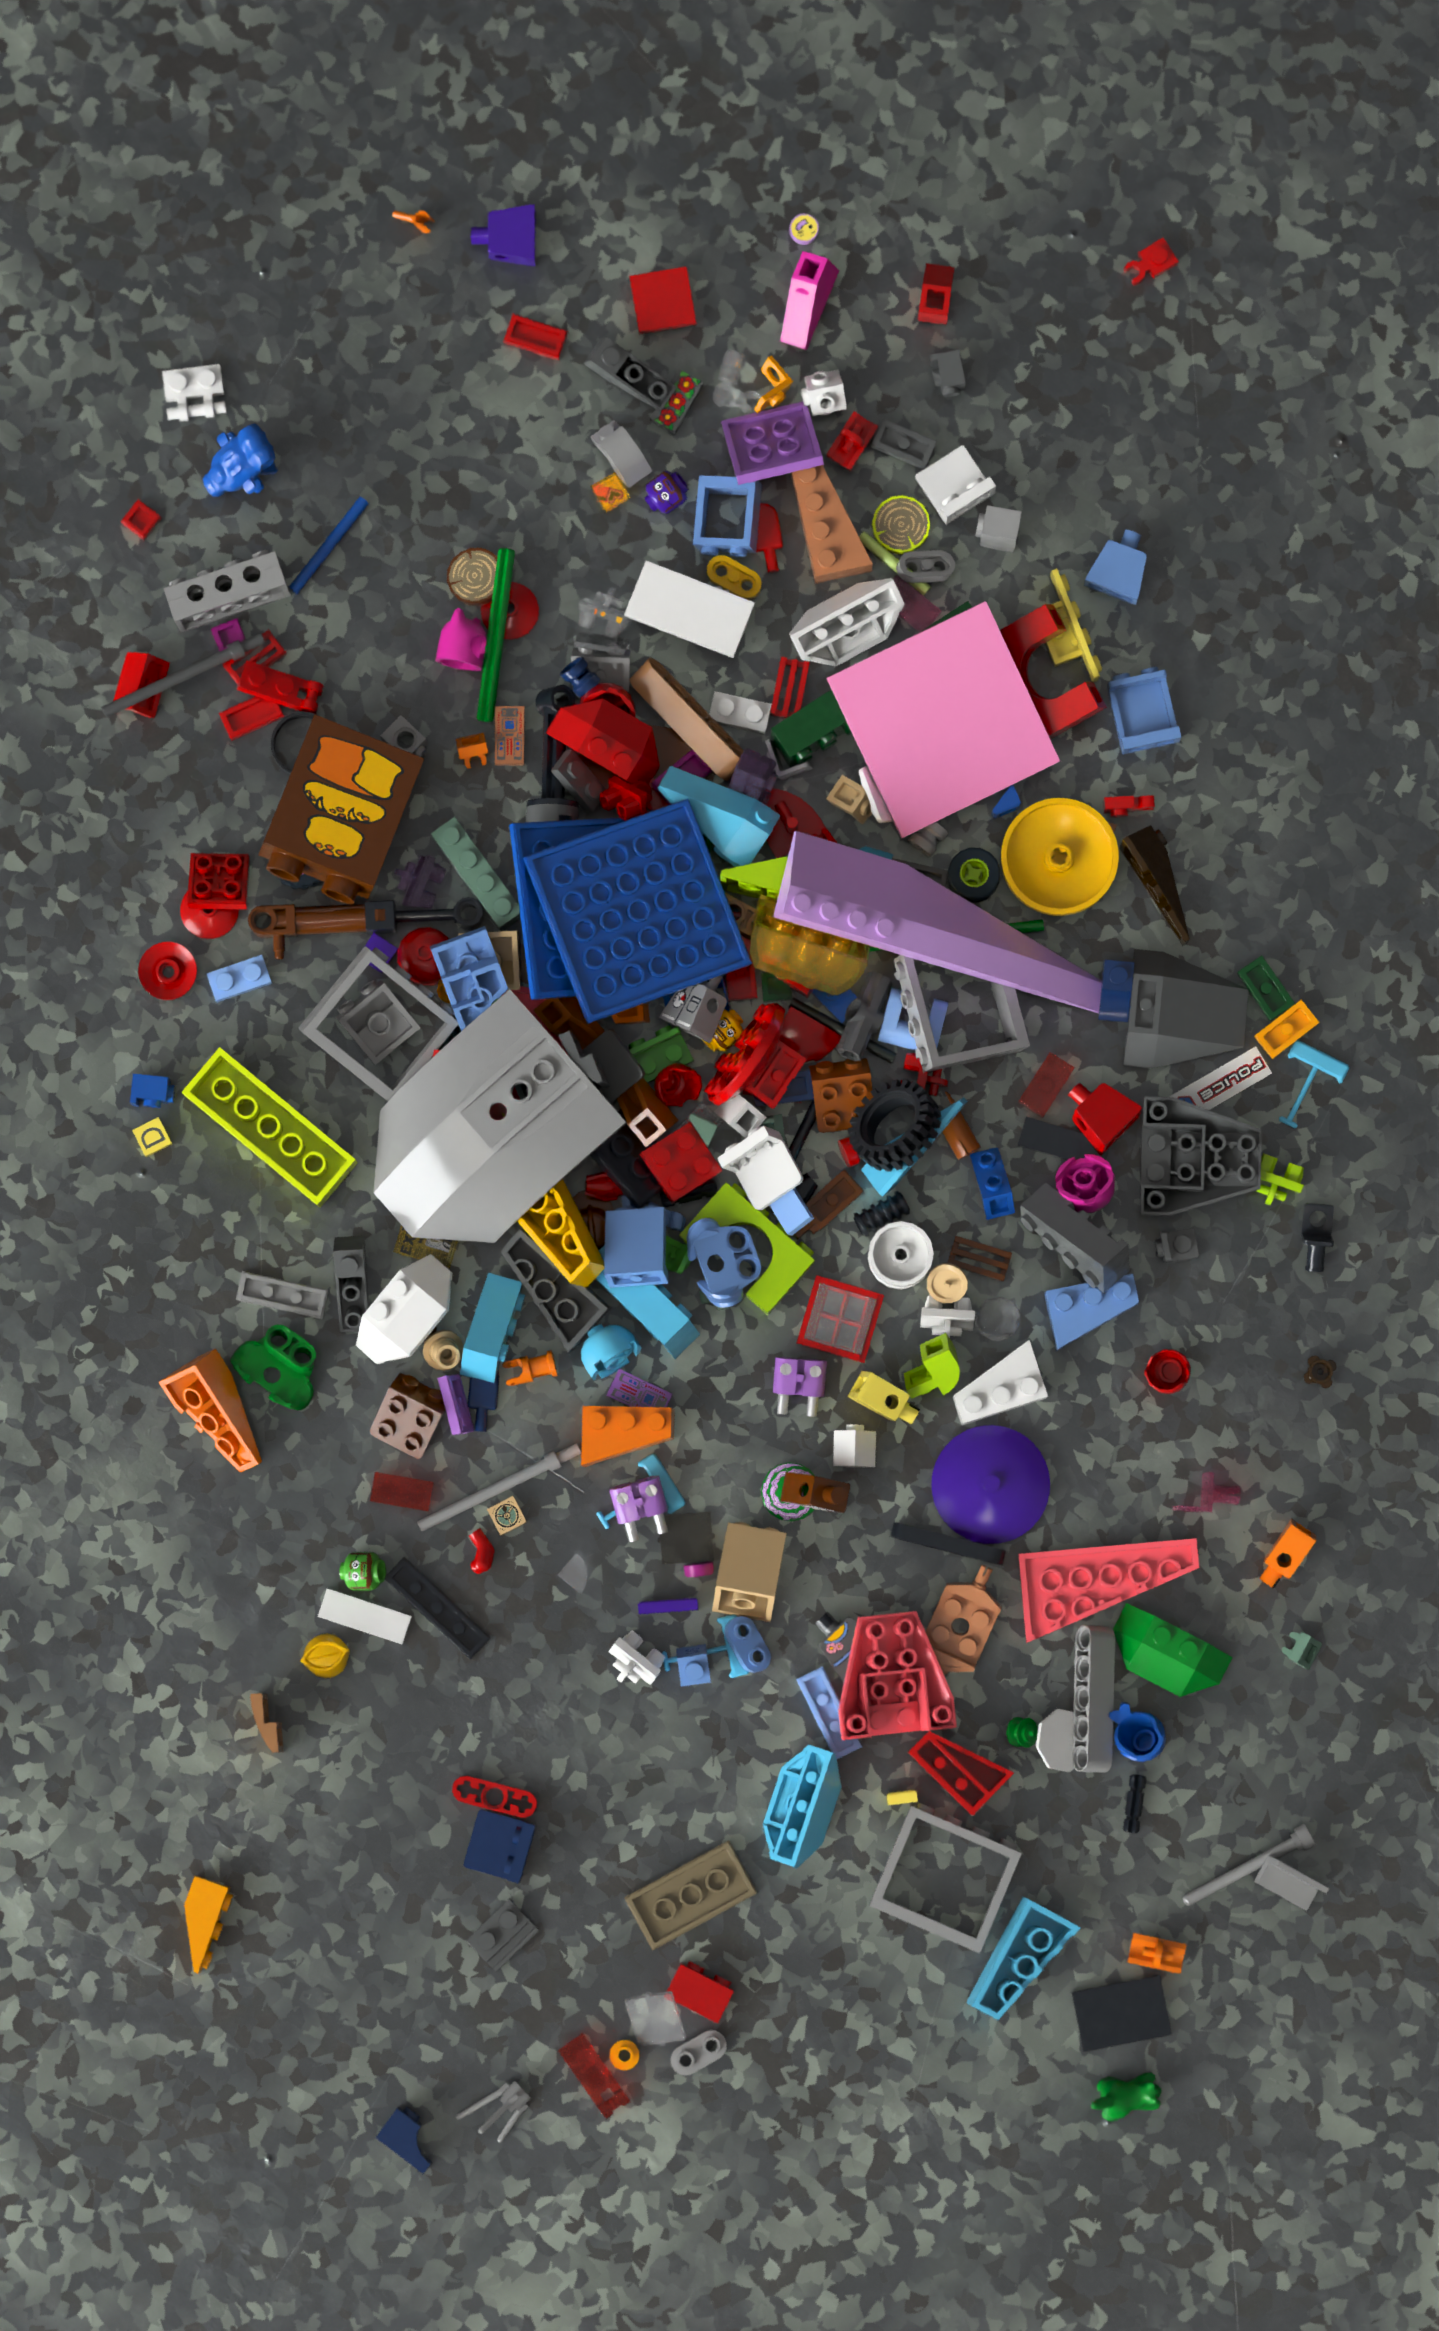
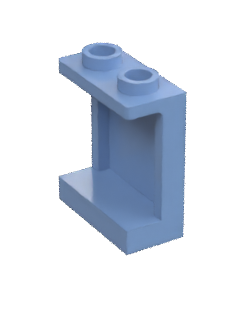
M1158 667L1147 668L1141 671V675L1130 677L1129 673L1119 674L1112 677L1113 681L1108 682L1107 690L1122 755L1180 742L1181 733L1174 716L1166 680V670L1159 671Z
M648 1205L639 1209L620 1207L612 1211H606L604 1275L610 1288L668 1284L669 1273L665 1266L666 1226L669 1225V1218L664 1207Z

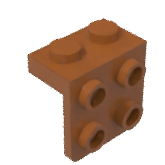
M863 1058L860 1061L846 1059L845 1061L833 1063L821 1061L816 1065L809 1066L818 1131L826 1133L848 1130V1128L853 1127L850 1124L851 1117H859L854 1112L856 1107L864 1108L865 1105L861 1100L865 1096L869 1100L873 1098L868 1059Z

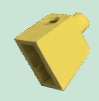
M861 1371L847 1396L891 1421H896L899 1417L912 1424L920 1410L907 1402L910 1397L908 1393L874 1373ZM888 1396L892 1398V1403L889 1407L885 1404Z

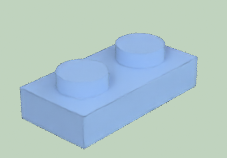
M263 955L206 973L216 1002L272 984Z

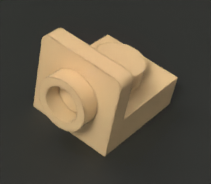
M842 775L826 799L829 803L852 815L858 822L863 824L872 815L866 791L862 785Z

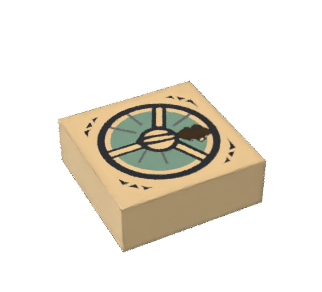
M514 1496L487 1509L500 1536L527 1523Z

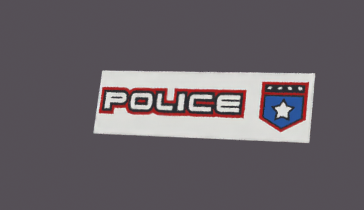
M1255 1046L1169 1097H1174L1210 1110L1272 1074Z

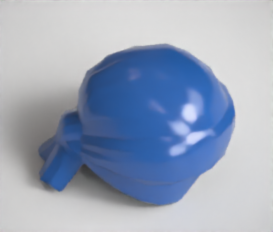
M1124 1702L1120 1704L1119 1711L1113 1710L1109 1713L1110 1719L1118 1723L1114 1740L1123 1756L1132 1761L1145 1762L1154 1759L1163 1751L1166 1733L1164 1725L1156 1716L1141 1711H1130L1129 1704Z

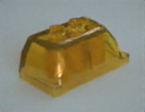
M760 895L756 906L750 945V955L755 968L774 974L780 979H788L800 983L806 988L817 989L837 996L853 987L864 973L868 964L869 945L775 918L773 915L777 900Z

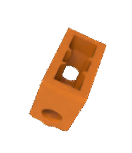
M1291 1518L1266 1555L1264 1562L1268 1566L1259 1579L1272 1588H1275L1282 1576L1290 1579L1315 1544L1316 1535ZM1281 1553H1287L1291 1556L1288 1562L1283 1563L1278 1559Z

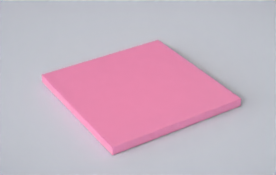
M986 601L826 678L901 838L1060 762Z

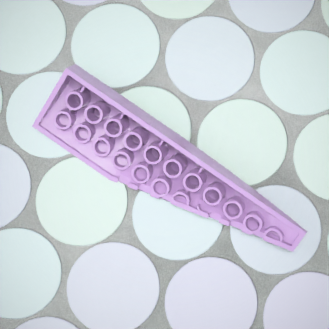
M794 832L773 917L1099 1014L1102 985L1100 979L907 864L802 832Z

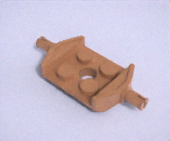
M981 1565L975 1581L973 1580L972 1583L953 1582L946 1584L925 1631L944 1676L948 1672L974 1671L1002 1607L986 1590L985 1585L993 1569L988 1567L985 1575H983L986 1569L985 1565ZM957 1618H964L969 1623V1629L967 1632L959 1634L952 1628V1622Z

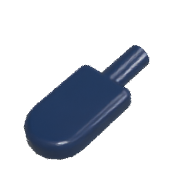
M499 1370L497 1371L494 1383L470 1377L468 1407L476 1409V1432H486L488 1410L497 1409Z

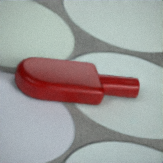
M760 503L756 552H764L767 572L774 573L779 571L775 550L783 547L779 518L776 509L772 505Z

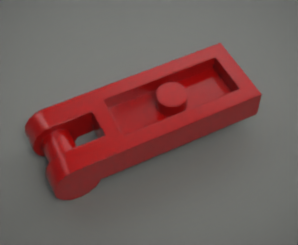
M246 660L237 690L301 712L316 714L318 708L316 701L318 696L322 695L324 685L317 681H308ZM298 691L307 693L305 699L297 697Z

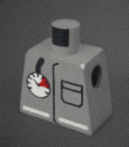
M719 976L675 992L659 1018L675 1028L679 1027L685 1033L710 1043L727 1004V999L715 992L723 977Z

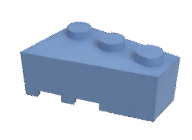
M1124 1275L1105 1293L1097 1287L1092 1288L1088 1283L1046 1291L1044 1296L1056 1351L1137 1306L1139 1299L1134 1275Z

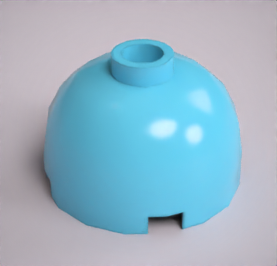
M599 1324L588 1331L587 1335L589 1338H587L582 1346L581 1359L593 1380H596L597 1374L602 1379L626 1366L630 1362L627 1357L632 1352L637 1356L642 1348L634 1335L623 1326L608 1325L603 1327L602 1324Z

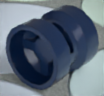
M583 656L573 660L560 672V676L564 681L570 682L573 686L572 691L577 697L586 694L601 680L595 672L589 670L588 662Z

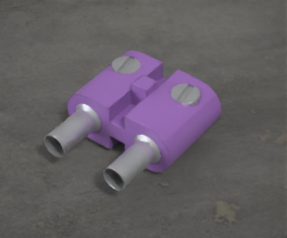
M775 1357L773 1393L778 1394L777 1414L787 1415L789 1395L808 1396L807 1416L817 1417L818 1397H824L827 1361Z
M658 1475L642 1478L632 1483L620 1484L609 1489L618 1524H625L629 1542L639 1540L635 1521L646 1516L654 1517L658 1534L668 1532L663 1515L664 1512L668 1511V1507Z

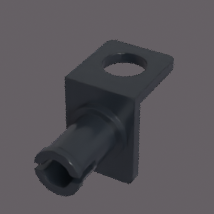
M1306 1203L1304 1205L1301 1237L1303 1243L1308 1245L1305 1266L1307 1271L1324 1272L1326 1246H1334L1331 1235L1334 1214L1333 1205ZM1315 1211H1322L1327 1218L1325 1224L1320 1227L1313 1226L1309 1221L1310 1215Z

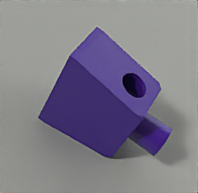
M535 204L488 212V227H471V245L488 244L489 259L536 266Z

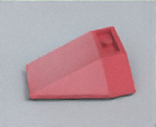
M917 1611L858 1617L838 1709L841 1740L913 1731L957 1728L954 1697Z

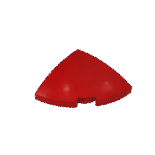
M790 1007L784 1018L779 1040L806 1058V1062L812 1060L817 1062L827 1056L838 1045L841 1036L804 1013Z

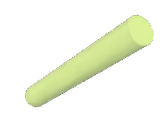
M864 531L859 536L862 544L897 573L896 567L899 560ZM926 582L909 583L923 596L931 588Z

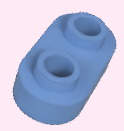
M738 1616L729 1620L724 1630L725 1637L742 1668L751 1673L765 1670L770 1664L771 1654L754 1622L745 1616ZM739 1626L745 1627V1636L739 1634ZM754 1652L760 1654L761 1659L759 1662L754 1661Z

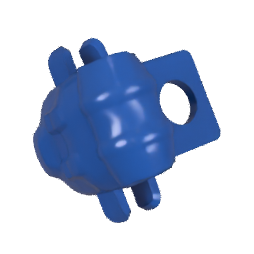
M255 423L240 430L237 436L233 432L228 434L225 432L221 433L217 437V442L221 449L213 456L211 469L204 475L203 483L209 494L213 497H219L226 492H235L243 488L248 494L262 491L264 485L259 476L275 474L278 471L274 464V447L269 443L266 433Z

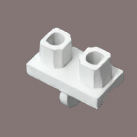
M930 1295L927 1296L925 1307H922L920 1328H932V1335L947 1333L949 1338L950 1336L961 1337L962 1330L973 1331L975 1311H972L970 1298L962 1297L959 1301L954 1302V1309H942L943 1303L936 1301Z
M630 1631L622 1639L619 1637L609 1650V1653L617 1658L613 1666L621 1672L617 1680L622 1683L628 1677L636 1684L642 1678L651 1685L661 1672L660 1667L665 1656L654 1648L646 1657L636 1651L642 1644L643 1639L634 1631Z

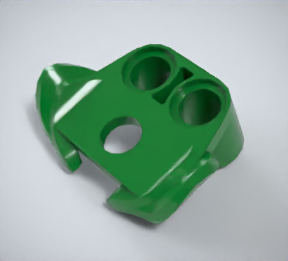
M280 1324L271 1326L266 1336L258 1342H244L231 1356L230 1362L233 1368L246 1383L251 1384L254 1381L271 1393L268 1396L271 1401L289 1409L303 1410L312 1400L314 1390L309 1378L314 1368L316 1351L309 1342L288 1327ZM273 1336H282L286 1343L283 1346H275L271 1343L270 1339ZM298 1353H305L309 1356L310 1361L301 1364L295 1360L294 1356ZM268 1368H275L280 1372L281 1377L276 1383H269L264 1379V1371Z

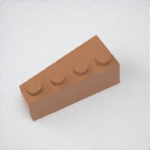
M823 465L791 472L815 584L872 572L873 563Z

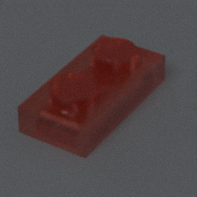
M375 1472L370 1502L429 1512L434 1482Z

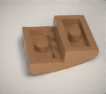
M250 1694L253 1715L263 1740L272 1753L284 1752L282 1723L269 1722L267 1694Z

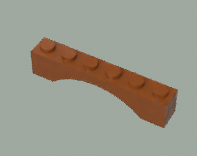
M577 997L546 999L533 1010L551 1033L557 1037L567 1031L577 1036L582 1050L605 1032L597 1021L590 1024L586 1023ZM641 1078L617 1098L627 1125L646 1147L679 1121L671 1110L656 1096L655 1091L644 1078Z

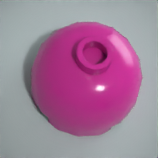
M1084 1154L1085 1158L1076 1160L1075 1157H1072L1060 1165L1055 1180L1057 1191L1061 1196L1073 1203L1074 1211L1084 1210L1089 1214L1097 1212L1108 1205L1115 1191V1176L1110 1163L1104 1158L1093 1154Z

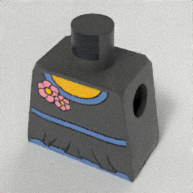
M827 1612L815 1623L827 1636L818 1646L844 1683L857 1622L848 1616L839 1624Z

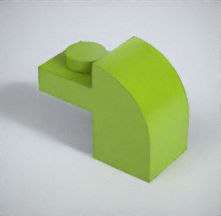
M944 1333L920 1344L923 1365L903 1373L906 1391L911 1399L919 1395H925L937 1387L945 1395L956 1386L960 1376L957 1352L947 1333Z

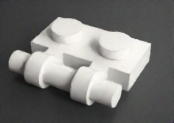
M220 364L162 371L166 401H178V407L167 408L168 420L180 419V421H188L189 417L206 415V418L215 417V414L226 413L225 401H213V396L224 395ZM204 398V404L191 406L187 404L189 399Z

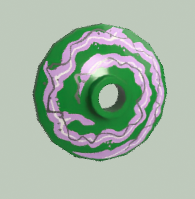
M788 1462L777 1465L768 1472L762 1483L761 1496L764 1506L771 1515L780 1520L793 1522L804 1519L814 1509L780 1501L785 1473L815 1475L810 1469L801 1464ZM802 1486V1496L807 1495L809 1486Z

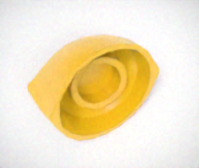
M320 1634L309 1641L300 1662L317 1677L332 1678L340 1674L346 1667L350 1649L336 1635Z

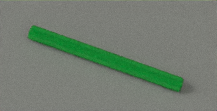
M499 548L477 711V720L483 722H492L494 719L515 551L509 548Z

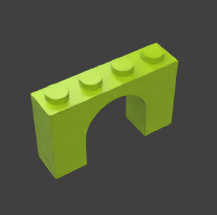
M726 1182L679 1234V1238L687 1244L689 1228L695 1222L704 1218L714 1219L720 1227L747 1225L763 1232L772 1247V1260L768 1269L748 1290L746 1297L764 1313L769 1315L815 1263V1260L811 1257L814 1252L802 1241L797 1245L790 1239V1235L785 1232L780 1222L774 1225L767 1218L770 1213L766 1209H755L745 1199L747 1196L746 1192L736 1183L730 1186Z

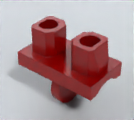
M854 411L828 450L826 457L851 472L879 426L866 420Z
M616 776L608 779L609 789L599 794L602 808L610 811L617 807L618 815L625 821L648 813L646 803L652 799L651 787L645 781L640 780L634 784H629Z
M906 1053L903 1069L918 1072L917 1084L924 1090L926 1084H929L928 1094L930 1096L937 1097L939 1087H948L949 1081L941 1078L942 1069L934 1070L932 1076H928L929 1072L923 1073L920 1059H916V1053Z

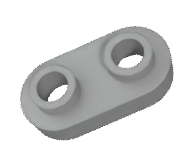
M942 550L911 551L901 556L896 570L899 577L909 583L942 582L949 579L955 569V561L949 553ZM934 566L941 568L942 571L936 570ZM907 568L913 569L914 572L909 571Z
M707 2030L678 2046L671 2055V2065L674 2071L680 2075H691L721 2058L727 2048L724 2035L717 2030ZM715 2040L718 2044L717 2049L709 2051L706 2048L707 2041ZM682 2055H689L691 2057V2064L683 2066L680 2063V2057Z

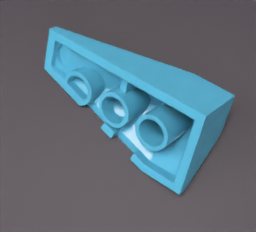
M964 1097L940 1111L941 1117L937 1118L941 1122L940 1128H934L938 1133L937 1137L968 1102ZM903 1134L886 1143L885 1145L893 1143L894 1141L899 1139ZM933 1138L928 1139L931 1144L935 1141ZM924 1146L920 1149L922 1153L927 1150ZM914 1155L912 1156L913 1164L908 1166L903 1161V1169L896 1170L893 1167L891 1172H886L883 1168L881 1171L876 1170L866 1162L861 1171L883 1197L895 1188L919 1158Z

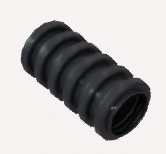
M895 1191L894 1196H886L885 1201L880 1199L876 1206L871 1204L870 1209H862L861 1214L854 1213L853 1219L861 1234L868 1237L869 1232H877V1228L884 1227L887 1222L893 1223V1219H901L902 1214L909 1215L910 1208L901 1192Z

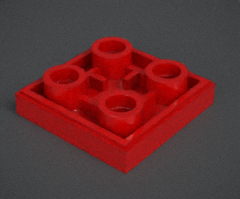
M687 266L629 276L639 334L696 325Z
M191 853L187 899L188 909H247L249 854Z

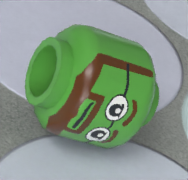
M375 1552L349 1553L345 1562H342L340 1565V1578L345 1581L346 1586L351 1590H375L385 1580V1562Z

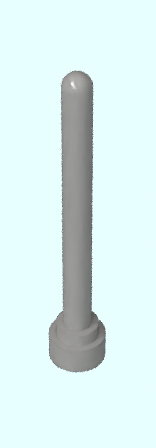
M1303 1824L1295 1828L1294 1833L1290 1834L1291 1838L1187 1893L1183 1897L1184 1904L1187 1906L1193 1905L1262 1867L1267 1856L1278 1859L1296 1848L1299 1851L1303 1848L1307 1850L1315 1846L1316 1844L1307 1827Z

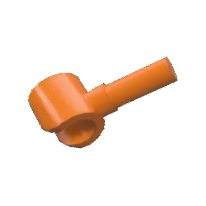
M396 210L393 212L394 218L414 223L425 234L431 230L424 223L427 221L435 222L426 211H419L415 215Z

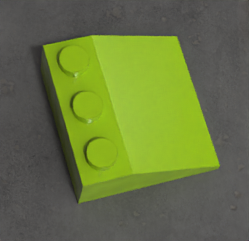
M788 856L724 869L720 875L722 887L728 892L776 904Z

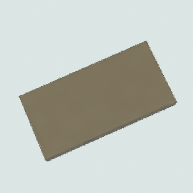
M728 1840L624 1897L653 1951L757 1894V1891Z

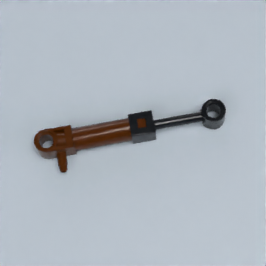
M471 897L459 900L454 909L396 911L394 900L365 901V904L301 907H296L295 904L261 905L251 910L248 916V924L256 936L265 939L273 938L275 959L282 960L284 959L285 938L298 937L299 934L349 932L388 934L397 933V922L454 920L455 923H458L465 930H474L481 926L485 915L480 902ZM467 907L475 908L477 910L476 917L470 921L464 920L461 917L463 909ZM262 915L271 917V924L265 929H260L256 926L257 919Z

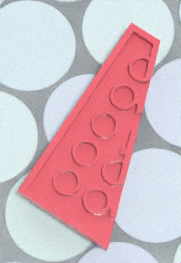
M1197 1538L1018 1554L1026 1643L1198 1569Z

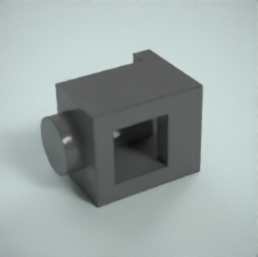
M960 350L931 354L930 365L931 367L937 366L936 369H932L935 386H940L943 397L948 398L959 395L960 391L965 390L966 384Z

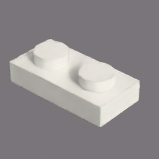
M715 691L709 715L718 724L765 734L772 704Z

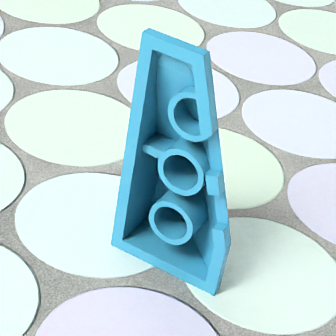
M673 766L668 768L657 788L671 804L689 799L702 835L705 834L715 845L713 850L721 858L735 867L752 863L780 817V814L755 798Z

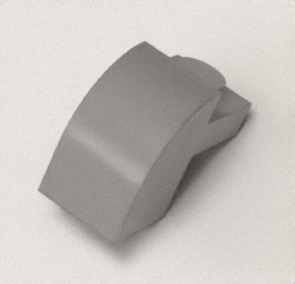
M614 420L590 436L597 448L607 457L617 476L628 488L653 472L632 437L623 426L620 427Z

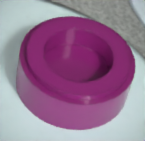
M712 1561L683 1565L686 1577H700L714 1573Z

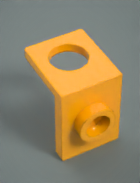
M772 356L767 358L761 371L775 388L760 398L754 408L757 413H760L770 405L773 408L779 405L786 398L785 394L793 383V380ZM771 367L778 373L779 380L772 374Z

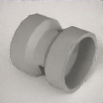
M935 822L913 833L908 842L924 855L932 857L936 851L937 841H943L948 832Z

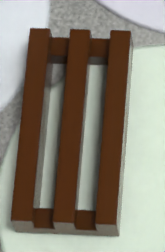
M955 1236L947 1263L954 1264L960 1269L1004 1282L1012 1253ZM959 1244L1003 1257L1004 1261L1000 1262L958 1249ZM959 1255L1001 1268L1000 1274L957 1261L955 1256Z

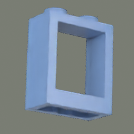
M699 475L693 545L701 551V554L716 556L719 552H730L729 554L732 556L745 557L747 553H756L762 484L759 480L738 485L736 477ZM709 494L747 495L743 539L705 537Z

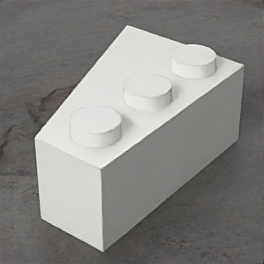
M1030 1340L953 1396L961 1425L1048 1397Z

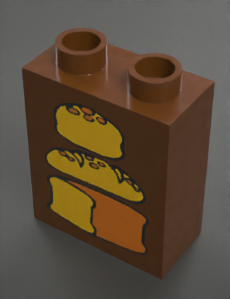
M314 714L258 854L269 859L266 870L281 879L291 882H299L302 873L324 882L321 889L322 893L342 903L354 904L357 895L368 899L375 886L424 758Z

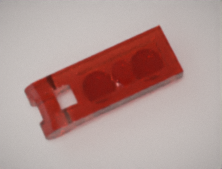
M583 2032L558 2050L606 2119L614 2114L613 2111L621 2105L624 2107L631 2102ZM610 2088L614 2096L605 2101L600 2094Z

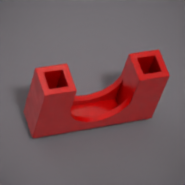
M1044 604L1004 627L1000 632L1051 740L1107 707L1094 682H1084L1054 699L1041 696L1032 687L1028 678V663L1033 652L1042 644L1067 631L1053 604Z

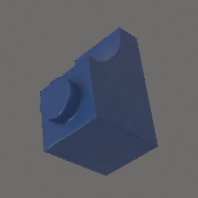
M1103 961L1098 1020L1128 1023L1135 962Z
M407 2106L404 2110L398 2107L375 2138L424 2174L432 2161L426 2157L419 2143V2129L423 2125L418 2121L420 2116Z

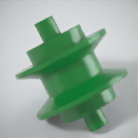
M1013 1718L1007 1726V1739L1014 1747H1032L1038 1735L1036 1722L1031 1718Z

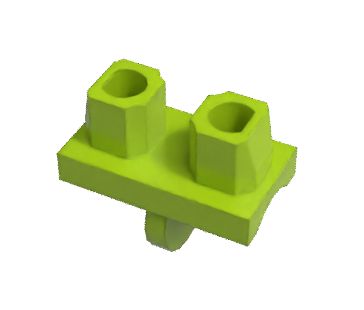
M1263 1153L1261 1155V1180L1271 1183V1186L1268 1187L1260 1184V1189L1256 1192L1267 1195L1265 1200L1267 1205H1271L1274 1198L1285 1201L1287 1193L1277 1190L1278 1186L1301 1193L1304 1186L1301 1184L1303 1167L1288 1163L1284 1177L1275 1175L1273 1171L1278 1158Z

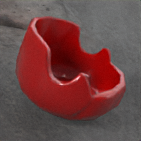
M673 1063L663 1068L656 1076L654 1083L656 1096L665 1105L683 1107V1103L687 1100H696L703 1087L701 1076L693 1068L682 1063Z
M1163 1349L1150 1357L1144 1373L1152 1388L1159 1393L1173 1394L1179 1392L1188 1383L1191 1375V1365L1186 1356L1179 1351Z

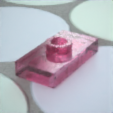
M895 575L893 580L905 603L898 616L920 632L936 620L941 614V610Z

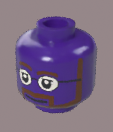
M665 470L646 484L648 495L644 498L654 512L659 509L662 513L669 514L687 500L686 492L689 490V487L678 472L672 473Z

